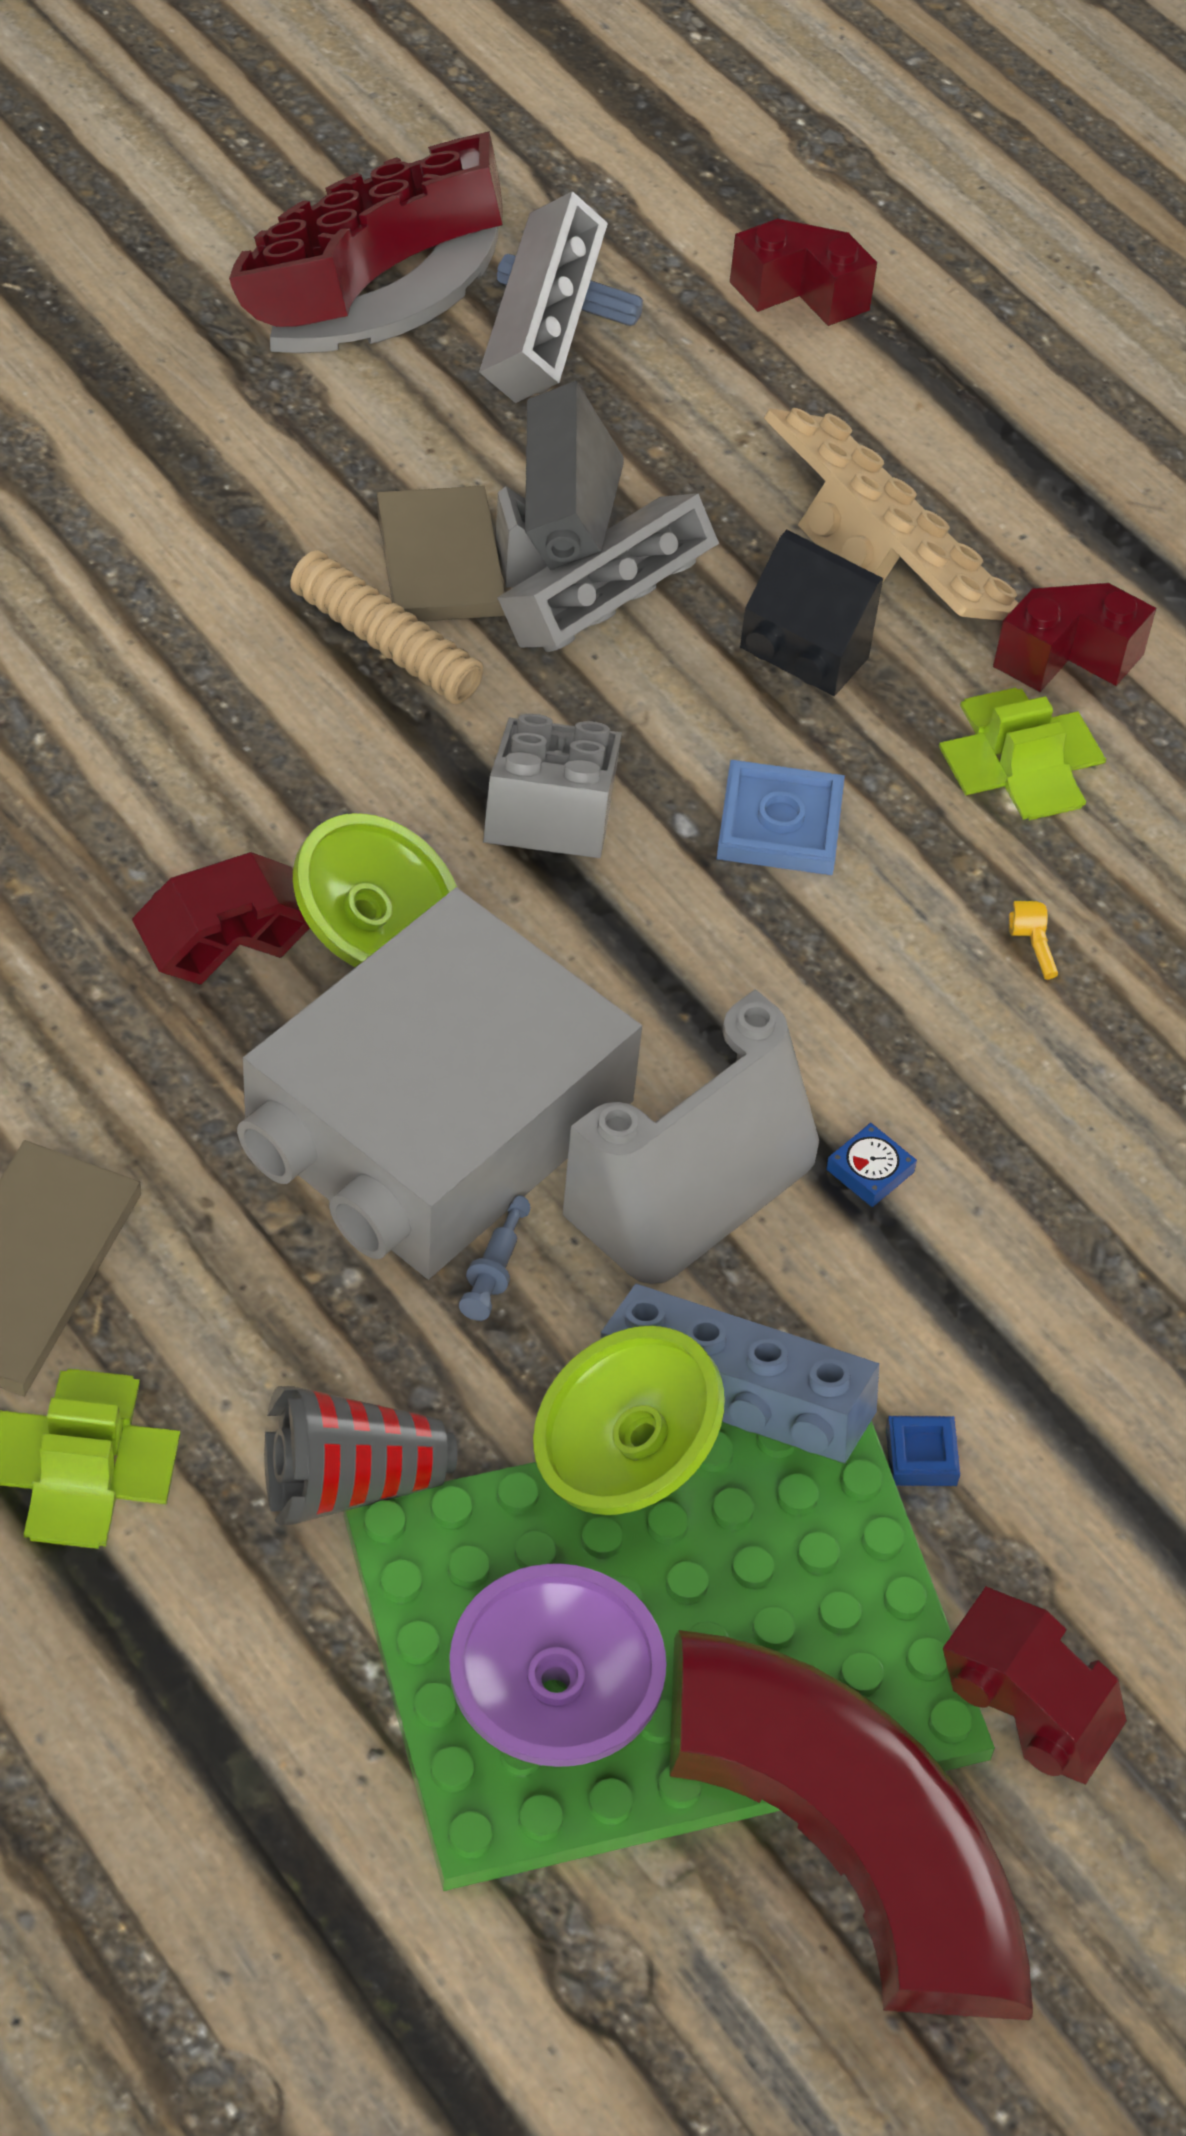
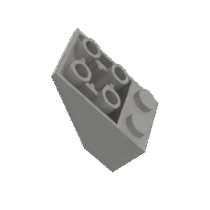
M523 714L518 718L509 717L490 775L483 843L601 858L622 732L610 731L607 725L593 721L578 722L575 726L555 724L551 718L540 714Z

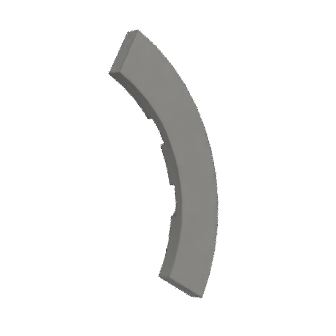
M498 226L438 244L418 267L404 277L378 290L357 296L346 317L297 327L272 326L270 335L271 352L311 353L338 350L339 343L353 342L366 338L369 344L401 335L429 322L460 301L465 296L466 288L476 277H481L486 271L497 244Z

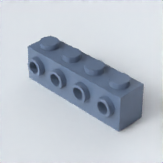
M639 1284L633 1286L601 1331V1338L628 1328L661 1326L688 1335L700 1344L712 1358L721 1375L725 1397L722 1422L842 1463H846L877 1412L880 1363Z

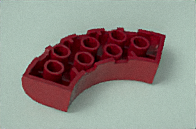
M490 131L429 146L430 155L412 163L401 162V159L395 157L372 170L370 173L371 178L363 181L362 175L355 173L326 187L327 195L313 206H311L310 201L303 200L278 216L279 223L271 226L268 230H261L254 236L257 247L253 252L251 250L242 251L233 265L229 280L240 305L256 320L275 327H297L346 317L358 294L372 280L395 264L445 241L477 231L502 226V195Z
M679 1630L674 1637L670 1777L697 1780L723 1787L751 1798L758 1803L764 1800L797 1822V1829L821 1850L839 1872L840 1876L845 1874L865 1910L863 1917L869 1929L879 1966L884 2011L1030 2020L1033 2017L1029 1959L1020 1916L1004 1869L977 1816L956 1784L930 1753L889 1714L853 1688L812 1665L770 1648L737 1639Z

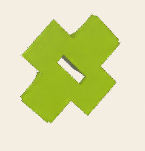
M1016 687L965 698L964 701H961L960 707L973 728L975 735L940 742L939 748L965 796L1005 787L1022 819H1029V821L1081 809L1082 806L1086 805V800L1076 784L1072 771L1106 763V758L1079 711L1052 717L1053 708L1046 696L1029 700L1022 688L1017 689ZM998 754H1002L1000 761L996 756Z
M68 1368L67 1371L60 1370L54 1398L51 1397L47 1416L0 1410V1486L32 1489L24 1537L30 1538V1541L99 1549V1546L106 1547L116 1499L167 1504L180 1431L131 1425L140 1379H134V1376ZM114 1455H117L116 1463L114 1465Z

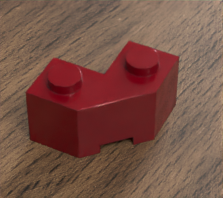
M777 218L735 234L730 283L757 312L800 296L827 326L870 311L878 262L849 232Z
M1110 583L1032 588L1003 620L993 667L1038 692L1045 688L1068 661L1117 686L1144 655L1157 608Z
M253 852L170 878L132 918L158 971L202 985L239 945L282 958L310 929L297 904L293 887L292 867Z
M985 1586L943 1647L953 1691L971 1705L980 1708L990 1706L1014 1716L1023 1757L1036 1769L1050 1776L1063 1775L1086 1785L1127 1722L1119 1679L1099 1660L1090 1662L1087 1666L1061 1641L1067 1629L1047 1610Z

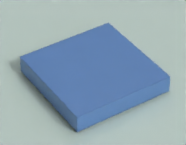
M730 760L716 859L833 875L845 775Z

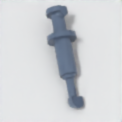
M519 1195L513 1199L508 1208V1216L504 1226L498 1227L493 1231L483 1257L472 1261L467 1269L466 1277L473 1288L471 1292L465 1293L461 1297L459 1309L469 1319L476 1321L487 1319L492 1311L490 1296L503 1293L509 1285L510 1275L506 1267L518 1239L514 1229L519 1218L528 1216L531 1208L529 1201L524 1196Z

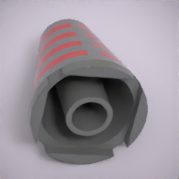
M278 1386L271 1396L267 1416H280V1421L276 1432H265V1480L270 1510L281 1511L275 1519V1522L279 1525H294L372 1505L378 1501L391 1500L443 1485L446 1473H454L456 1469V1438L454 1433L446 1432L444 1424L440 1419L295 1386Z

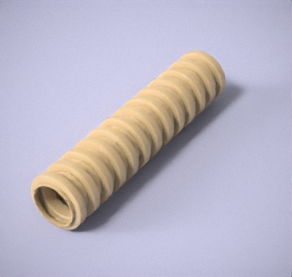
M311 551L297 563L292 573L290 585L292 591L304 597L306 602L316 605L322 613L329 614L333 621L341 623L346 630L354 632L360 640L367 641L373 649L380 650L381 654L386 658L393 659L397 666L405 668L410 675L418 677L424 685L431 686L437 694L444 695L448 702L452 704L462 703L477 690L483 675V664L480 660L470 657L467 651L457 648L454 642L444 639L441 633L431 630L428 624L418 621L417 617L412 613L405 612L401 605L392 603L388 596L380 594L375 587L367 585L365 580L354 576L352 571L341 567L340 563L336 560L329 559L323 551Z

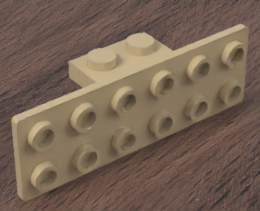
M769 408L764 419L826 481L798 524L815 544L882 577L883 582L899 557H901L961 617L1003 621L1018 605V602L1015 600L1017 596L1016 591L1003 580L992 577L981 566L983 563L982 557L972 548L958 543L948 533L950 529L948 523L937 514L925 510L915 500L917 494L912 487L902 480L892 477L883 469L884 460L873 450L859 445L850 436L852 429L845 421L832 414H825L824 417L810 415L798 408H792L791 411Z

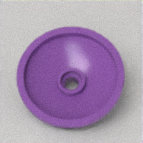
M541 1564L508 1573L489 1584L473 1598L461 1615L454 1630L450 1648L449 1673L452 1690L462 1714L474 1730L498 1750L525 1762L554 1767L575 1766L610 1756L633 1741L643 1731L654 1715L662 1696L666 1676V1652L659 1627L644 1603L626 1586L601 1572L586 1567L569 1564ZM549 1680H559L567 1686V1689L559 1693H553L548 1691L543 1684Z

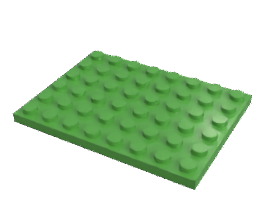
M872 1420L846 1463L810 1453L798 1447L722 1422L718 1436L706 1459L683 1485L662 1500L629 1513L616 1515L593 1514L571 1506L562 1500L545 1482L536 1462L444 1481L443 1485L391 1500L378 1501L372 1505L343 1512L443 1891L781 1811L764 1800L758 1803L751 1798L723 1787L697 1780L670 1777L674 1637L679 1630L737 1639L770 1648L814 1666L853 1688L889 1714L930 1753L944 1771L990 1761L995 1747L980 1707L971 1705L953 1691L943 1652V1647L952 1633ZM541 1564H569L601 1572L632 1591L644 1603L659 1627L666 1652V1676L660 1702L643 1731L633 1741L610 1756L582 1765L561 1767L544 1766L522 1761L498 1750L482 1738L468 1723L456 1702L449 1673L451 1641L456 1625L466 1607L478 1593L495 1580L518 1569ZM549 1680L543 1684L548 1691L553 1693H559L567 1689V1686L559 1680Z

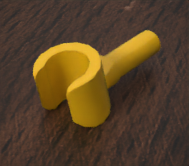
M1014 901V911L1009 914L1010 935L1030 936L1031 946L1035 951L1044 979L1050 980L1057 977L1058 971L1047 943L1048 914L1046 905L1038 901Z

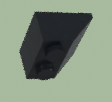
M786 529L780 536L745 607L740 648L835 697L869 658L883 578Z

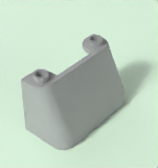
M756 989L734 1004L725 1016L723 1035L726 1043L737 1053L736 1062L658 1121H652L646 1114L631 1104L610 1102L594 1108L571 1125L563 1216L627 1274L640 1282L650 1284L664 1283L677 1276L808 1173L815 1164L819 1137L786 1018L778 1007Z

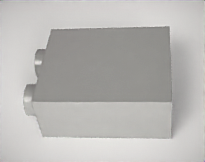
M456 887L243 1057L245 1119L238 1124V1138L247 1156L268 1178L280 1184H288L295 1177L300 1176L330 1201L329 1209L336 1226L343 1236L361 1253L373 1259H381L392 1250L429 1280L505 1214L516 1196L528 1194L568 1159L571 1125L602 1104L610 1102L631 1104L634 1101L642 1025Z

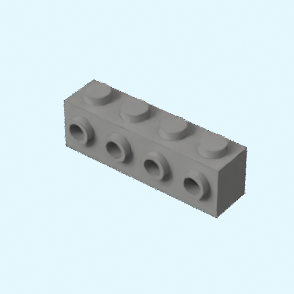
M573 191L529 214L479 370L481 375L515 403L537 393L542 394L560 382L608 225L601 216Z
M698 493L662 496L607 529L601 552L552 570L547 566L497 598L520 648L543 647L545 652L555 651L573 642L575 635L588 626L599 624L616 614L615 609L629 600L643 597L652 592L657 587L656 583L662 579L690 568L696 563L697 557L718 545L719 542Z

